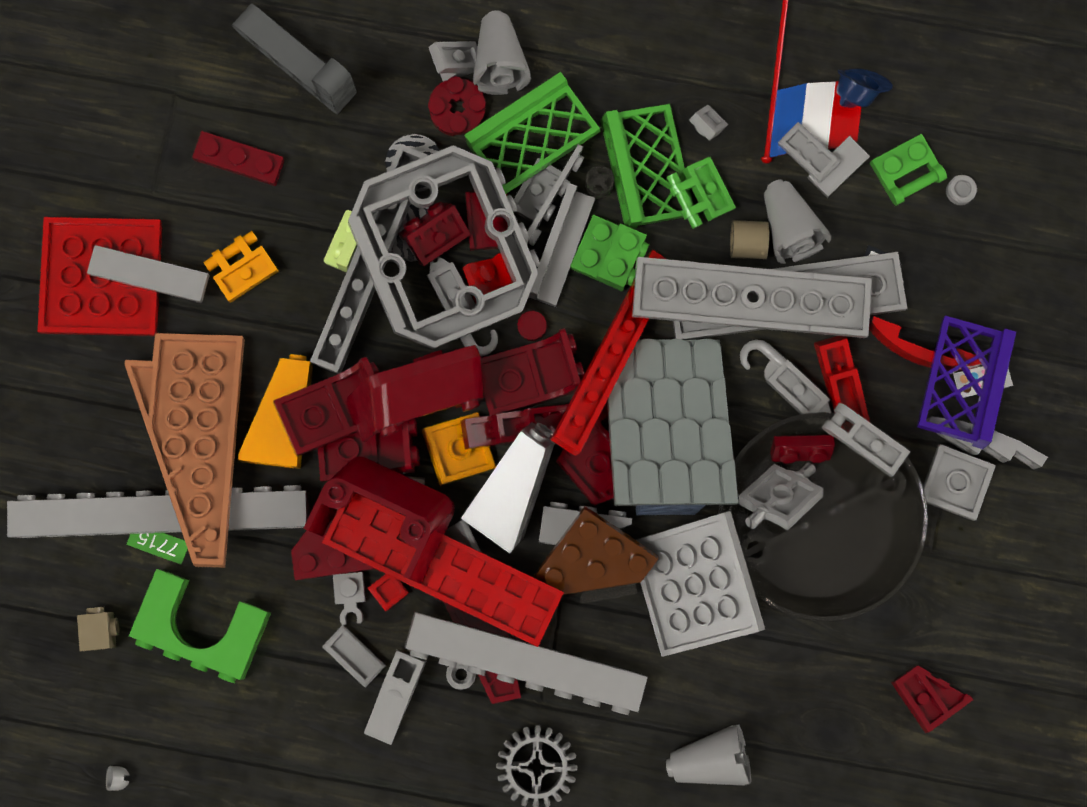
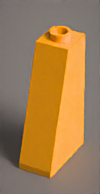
M290 354L289 359L280 358L239 451L238 461L300 469L302 455L296 457L275 409L273 400L311 385L314 365L310 361H306V356Z

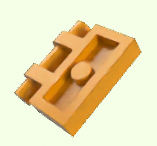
M250 231L243 237L240 234L233 239L235 242L221 251L217 249L211 253L212 257L203 262L209 272L218 266L222 269L213 279L230 303L279 272L263 246L251 251L249 246L258 241L253 231ZM242 252L245 257L230 266L227 260Z

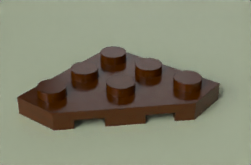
M584 506L533 577L563 591L564 594L640 583L657 562L658 555Z

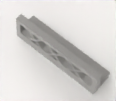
M571 183L567 186L542 254L540 266L537 268V277L529 294V298L554 307L558 303L570 270V265L574 259L595 201L594 197L577 192V186Z

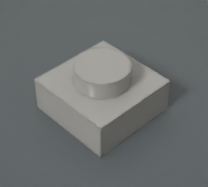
M709 105L697 111L689 120L695 126L697 132L705 136L709 141L728 126Z

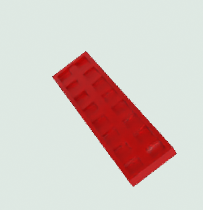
M356 492L346 507L338 509L322 541L323 544L539 647L564 594L563 591L446 535L443 536L422 583L415 582L404 577L417 548L408 545L401 536V527L406 516Z

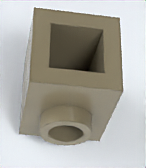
M104 607L87 608L84 615H77L80 651L116 648V636L119 635L120 627L118 618H114V612H105Z

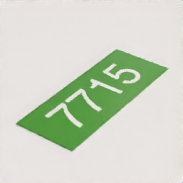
M165 533L130 534L126 544L178 564H182L188 549L184 540Z

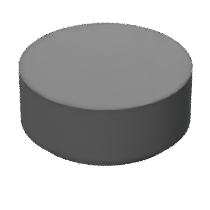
M967 175L955 176L946 187L948 199L956 205L968 204L977 193L975 181Z

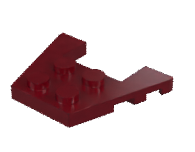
M607 402L581 452L575 456L563 448L556 460L593 506L614 498L610 437L608 431L600 423L608 416Z

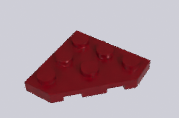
M338 509L335 510L323 536L306 531L291 550L296 581L375 569L322 543Z

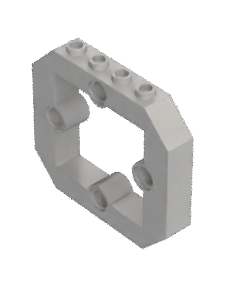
M454 145L364 181L348 220L350 230L393 332L431 349L522 312L538 274L536 267L540 266L535 251H529L525 240L529 237L522 222L518 223L514 212L517 211L515 202L511 195L506 196L502 185L506 184L501 169L499 167L495 169L491 161ZM468 175L486 217L485 232L496 241L513 283L485 295L477 287L465 286L454 296L453 308L417 322L400 282L406 272L405 261L398 254L388 253L372 214L405 200H409L417 208H427L436 200L438 187ZM426 185L430 189V197L427 199L418 198L414 191L415 187ZM496 217L504 218L508 224L507 230L504 232L495 230L493 219ZM386 262H394L399 267V273L395 277H388L383 273L382 266ZM464 294H471L476 298L477 304L474 309L469 310L462 306L461 297Z

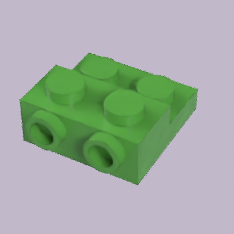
M593 215L570 265V269L623 292L625 285L631 286L635 279L636 269L633 267L637 257H644L649 247V244L645 242L647 235L621 223L617 225Z

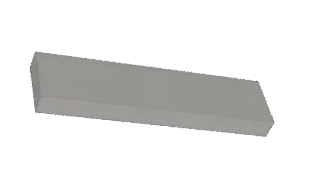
M96 245L94 246L87 274L199 303L203 301L210 276L205 272Z

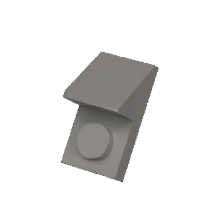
M475 41L435 42L428 47L442 81L454 76L463 77L474 73L477 53Z

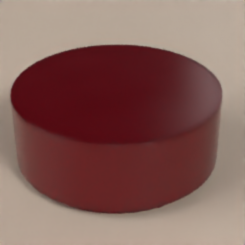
M537 311L523 313L517 324L519 334L528 341H536L542 338L547 328L544 316Z

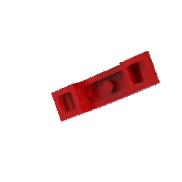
M875 316L869 320V330L888 349L911 362L931 368L934 351L898 338L901 326ZM956 348L964 362L976 356ZM951 352L949 357L941 356L940 362L945 370H951L958 366ZM978 359L967 365L968 369H973L982 364Z

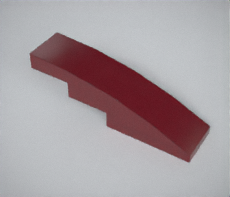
M569 404L529 408L523 411L463 419L460 422L465 450L511 444L518 434L531 422L545 425L552 431V436Z

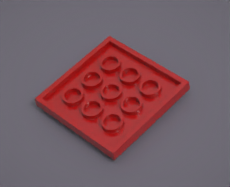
M44 217L37 332L40 334L155 336L158 327L159 292L87 274V270L95 245L161 261L162 221L160 219Z

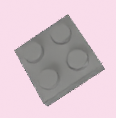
M940 444L937 446L918 500L976 521L996 465Z

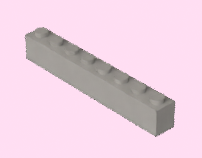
M399 144L389 171L423 158L427 154ZM409 200L372 214L388 253L392 251L411 205ZM358 246L310 360L314 365L337 374L341 373L376 290Z
M414 612L405 643V649L410 650L409 655L427 660L428 655L440 658L438 663L456 668L457 663L469 666L467 671L485 676L486 671L497 674L496 679L514 684L515 679L526 681L525 687L543 692V688L548 687L555 689L554 695L566 699H572V695L584 697L583 703L595 707H600L601 702L613 705L612 711L629 715L630 710L639 711L648 678L639 673L545 647H536L530 643Z

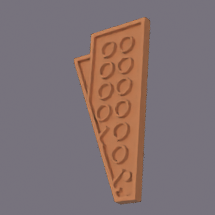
M155 333L153 360H125V367L192 563L195 567L225 568L245 339L243 336Z

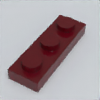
M201 131L192 156L195 161L273 186L277 184L285 161L282 156Z

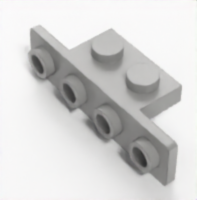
M577 145L563 171L549 165L525 181L516 194L514 202L517 211L514 213L532 222L527 231L529 238L525 240L527 246L528 244L535 245L542 232L538 229L543 219L548 222L556 208L552 203L557 194L561 197L564 195L570 183L567 177L571 170L577 172L585 158L581 155L583 146ZM537 158L535 164L540 162L539 158Z

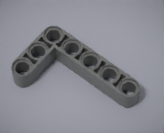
M250 4L232 24L233 28L243 38L335 114L338 115L357 93L350 73L339 62L331 58L325 64L255 5Z

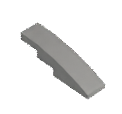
M932 416L926 419V421L940 424L946 421V419ZM954 420L960 431L971 434L973 424ZM994 431L992 442L984 449L973 447L971 442L937 433L970 456H975L981 450H984L1002 463L1010 461L1014 456L1032 469L1042 467L1048 458L1021 441Z

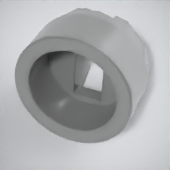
M109 766L106 773L107 790L118 791L126 788L129 781H124V776H130L129 772L120 766Z

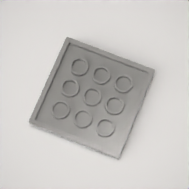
M731 511L636 540L658 555L657 562L640 583L662 657L765 630Z

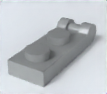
M839 403L834 409L835 415L831 420H827L824 423L822 429L888 476H894L910 451L852 409ZM845 420L853 424L848 432L841 428Z

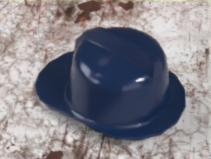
M849 69L837 71L840 74L836 92L841 97L840 105L842 107H868L879 93L890 91L893 88L892 83L888 79L869 70Z

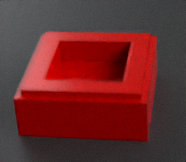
M388 574L383 575L368 587V590L386 612L409 594L400 580Z

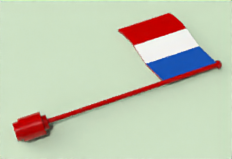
M783 0L765 153L761 157L762 162L765 164L770 163L773 157L787 154L778 145V142L797 122L804 126L827 149H836L849 136L855 142L858 141L861 107L848 108L840 105L841 97L836 92L838 81L805 83L778 90L789 0Z

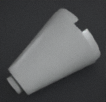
M491 11L481 20L473 83L478 85L479 91L491 95L508 94V89L514 87L519 91L527 86L531 80L529 66L510 17L501 11Z
M780 179L771 182L767 186V190L764 192V199L777 261L785 264L784 259L792 258L793 262H797L822 250V242L826 239L829 243L831 235L793 185L788 181L783 182Z
M731 725L671 752L670 759H666L668 776L674 777L675 781L679 783L742 786L750 784L749 756H746L744 748L746 743L740 725Z

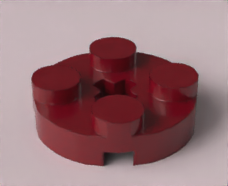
M457 76L451 77L437 85L430 95L428 109L434 126L446 135H465L482 124L485 118L486 102L483 93L478 90L477 85H474L473 82L467 79H461ZM454 101L463 102L462 107L464 111L462 113L459 111L452 113L451 103Z

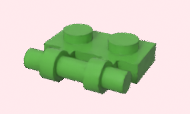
M707 157L683 169L682 171L687 179L681 182L677 172L666 177L671 186L669 190L673 197H677L683 209L681 214L684 220L688 219L692 229L703 224L698 215L701 212H704L709 222L736 208L711 157ZM692 189L699 203L693 205L687 190Z

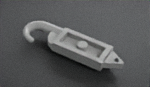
M438 256L436 263L433 260L430 262V274L427 277L446 311L454 307V296L461 288L465 287V284L454 263H449ZM464 294L461 297V304L464 308L471 310L476 307L470 294ZM491 330V342L484 347L476 344L471 333L460 338L464 347L477 345L480 356L490 354L498 344V336L495 330Z
M756 339L749 341L743 346L740 351V360L746 370L750 369L747 361L749 352L752 350L761 351L770 360L764 370L766 382L808 422L815 420L825 423L827 421L825 415L829 416V420L832 419V413L828 404L830 399L769 343Z

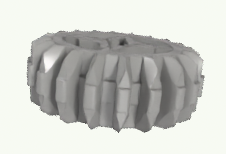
M536 725L535 735H530L529 728L524 727L525 737L521 739L519 734L514 732L512 736L516 743L513 745L508 740L504 742L505 747L510 749L509 753L505 751H499L498 753L499 757L506 759V763L499 762L496 764L497 769L506 770V773L498 775V780L508 779L509 783L503 786V791L507 792L513 787L515 790L511 795L513 801L518 798L519 794L524 796L521 803L522 806H526L528 798L534 799L533 807H539L538 799L544 798L545 806L549 807L551 805L549 796L553 795L555 800L559 802L561 801V796L557 792L559 789L567 794L570 792V788L564 782L566 780L574 783L576 780L574 776L568 774V771H576L578 768L575 764H568L569 760L576 758V754H565V751L571 747V744L568 741L560 746L559 742L563 737L561 733H558L554 739L550 738L552 728L548 727L545 735H540V725ZM533 742V752L529 759L519 762L512 761L515 753L522 746ZM542 742L552 746L558 752L562 763L548 761L543 757ZM536 751L539 752L540 763L546 765L544 771L540 769L541 774H538V782H535L533 769L522 767L528 766L530 762L533 764V759H536ZM512 771L527 773L532 780V791L522 787L514 778ZM561 772L559 779L553 786L541 791V781L544 775Z

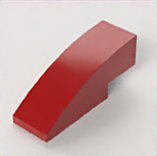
M835 336L815 342L816 354L833 410L839 403H842L870 422L858 370L853 364L848 339L844 336ZM845 420L841 428L847 431L850 430L853 424Z

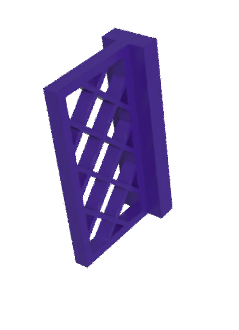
M944 316L917 427L971 442L973 447L980 449L987 447L992 442L1016 331L1008 329L998 331ZM948 326L959 328L965 338L953 344L947 335ZM979 335L991 337V347L981 352L973 338ZM968 342L976 356L964 362L956 348ZM944 343H945L948 348H946V349L943 350ZM950 351L958 366L946 371L940 360L942 355ZM979 359L985 369L984 376L975 380L967 365ZM962 369L970 383L957 389L949 375ZM939 370L941 375L937 377V372ZM944 378L953 393L940 399L934 390V385ZM981 381H983V382H982V386H981V388H980V386H979L978 383L981 382ZM973 387L979 399L978 403L969 407L961 392ZM955 396L964 411L951 417L943 402ZM931 398H933L935 403L930 405ZM938 406L946 421L940 424L926 421L928 411ZM976 409L975 416L972 413V410ZM966 414L973 424L971 434L960 431L954 420Z

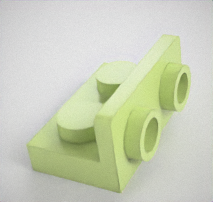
M349 210L345 211L324 258L325 264L347 272L357 248L356 241L348 225V220L352 213Z

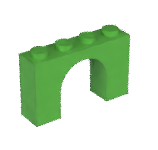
M156 569L129 634V637L137 639L135 645L148 650H152L153 646L164 650L163 656L176 661H180V658L183 657L192 661L191 667L207 672L208 668L219 672V678L231 683H235L236 679H245L272 612L239 601L228 631L222 640L208 648L192 646L182 638L176 624L177 610L190 580L162 569Z

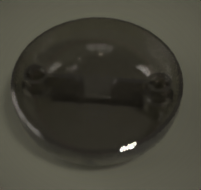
M826 412L805 413L786 418L762 430L747 442L734 458L738 504L718 505L717 515L731 511L756 598L785 615L819 622L839 621L859 616L883 604L898 592L909 579L919 561L926 539L928 521L923 486L908 456L894 476L881 482L882 478L888 476L886 473L835 437V446L831 460H825L820 463L795 461L789 464L771 461L770 451L774 436L830 435L822 429V426L827 420H831L835 413ZM845 420L841 428L848 432L853 424ZM808 462L810 465L813 464L815 466L816 472L808 479L823 488V497L789 530L767 519L759 523L755 529L747 526L745 520L753 512L739 505V495L773 464L795 472L799 471ZM894 484V488L891 492L883 490ZM750 542H757V543H759V544H757V545H755V546H753V547L747 549V546H748V544H749ZM762 550L760 557L757 559L749 557Z

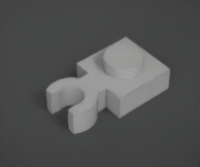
M364 573L333 575L335 605L344 604V609L340 614L341 624L347 625L346 617L350 612L356 614L357 623H362L363 613L358 608L357 603L366 602Z

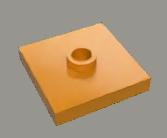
M478 412L422 429L440 486L496 468L490 446L466 450L464 447L460 421L466 418L480 417Z

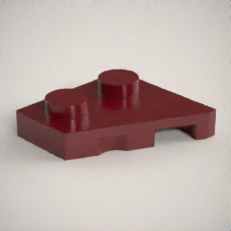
M918 665L913 666L891 682L925 733L931 732L973 701L970 695L963 694L952 688L949 683L941 678H935L929 671Z

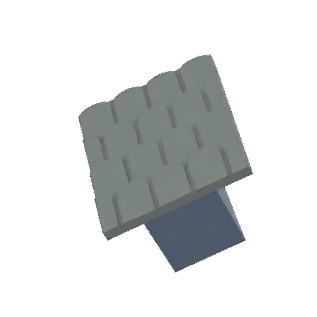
M638 340L607 400L614 505H636V515H695L705 505H737L738 493L735 461L733 460L720 340Z

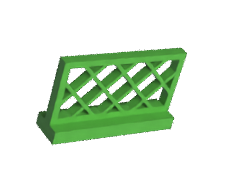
M559 72L464 136L473 154L491 161L497 168L517 169L516 178L502 185L505 194H507L574 150L578 144L581 145L600 133V128L568 86L566 78ZM567 96L573 103L571 113L555 110L556 103ZM538 114L549 115L547 128L531 126L533 117ZM554 116L569 119L567 132L551 129ZM573 120L586 121L590 127L583 134L571 132ZM513 130L525 131L523 144L507 142L509 133ZM530 132L545 134L543 147L527 145ZM549 136L565 137L564 146L558 150L547 148ZM491 145L501 147L499 160L486 158L482 151ZM506 148L521 150L519 163L503 161ZM525 152L541 153L540 162L534 166L523 164Z
M670 104L618 112L617 110L607 111L600 121L624 225L635 229L640 225L683 218L681 214L683 210L676 211L667 205L672 197L671 192L665 202L650 193L657 182L667 189L671 188L669 182L661 177L667 166L678 172L681 182L687 180L682 171L685 167ZM664 113L666 126L662 131L648 122L652 115ZM632 118L641 124L635 136L624 129L623 119ZM644 127L658 136L652 147L637 138ZM661 138L671 144L673 152L669 158L655 150ZM633 143L648 152L641 163L630 155V148ZM650 155L665 163L658 175L644 166ZM640 170L654 179L647 191L637 184L636 176ZM689 189L687 190V193L692 201L691 192ZM646 198L661 207L656 215L645 217L642 205ZM663 210H666L668 212L661 214Z

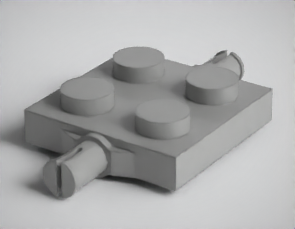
M808 462L799 471L795 472L773 464L739 495V505L753 512L745 520L747 526L755 529L759 523L767 519L789 530L823 497V488L808 479L816 472L815 466L813 464L810 465Z

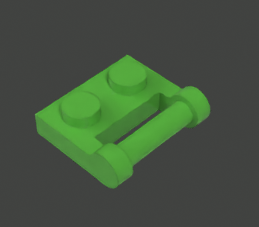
M922 134L870 162L895 206L905 201L904 198L934 182L940 183L947 179L945 169L938 163ZM925 165L930 171L900 188L894 183Z

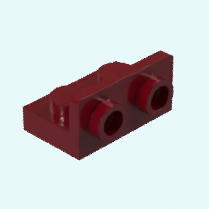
M446 202L435 203L427 209L428 213L420 219L417 217L409 220L403 225L404 229L398 233L401 239L406 240L420 265L425 266L471 235L455 205Z

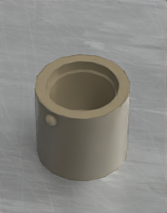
M733 220L730 232L731 258L767 259L769 249L768 221Z

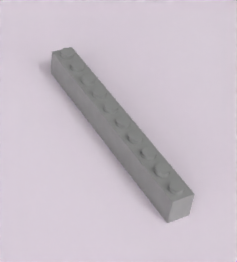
M300 485L284 486V491L272 492V487L269 486L254 487V492L242 493V488H232L228 531L304 528L310 515L309 492L306 490L302 491ZM165 490V496H154V491H136V497H124V492H106V498H95V493H77L76 499H65V494H48L47 500H36L35 495H18L17 501H7V537L10 538L182 532L168 490Z

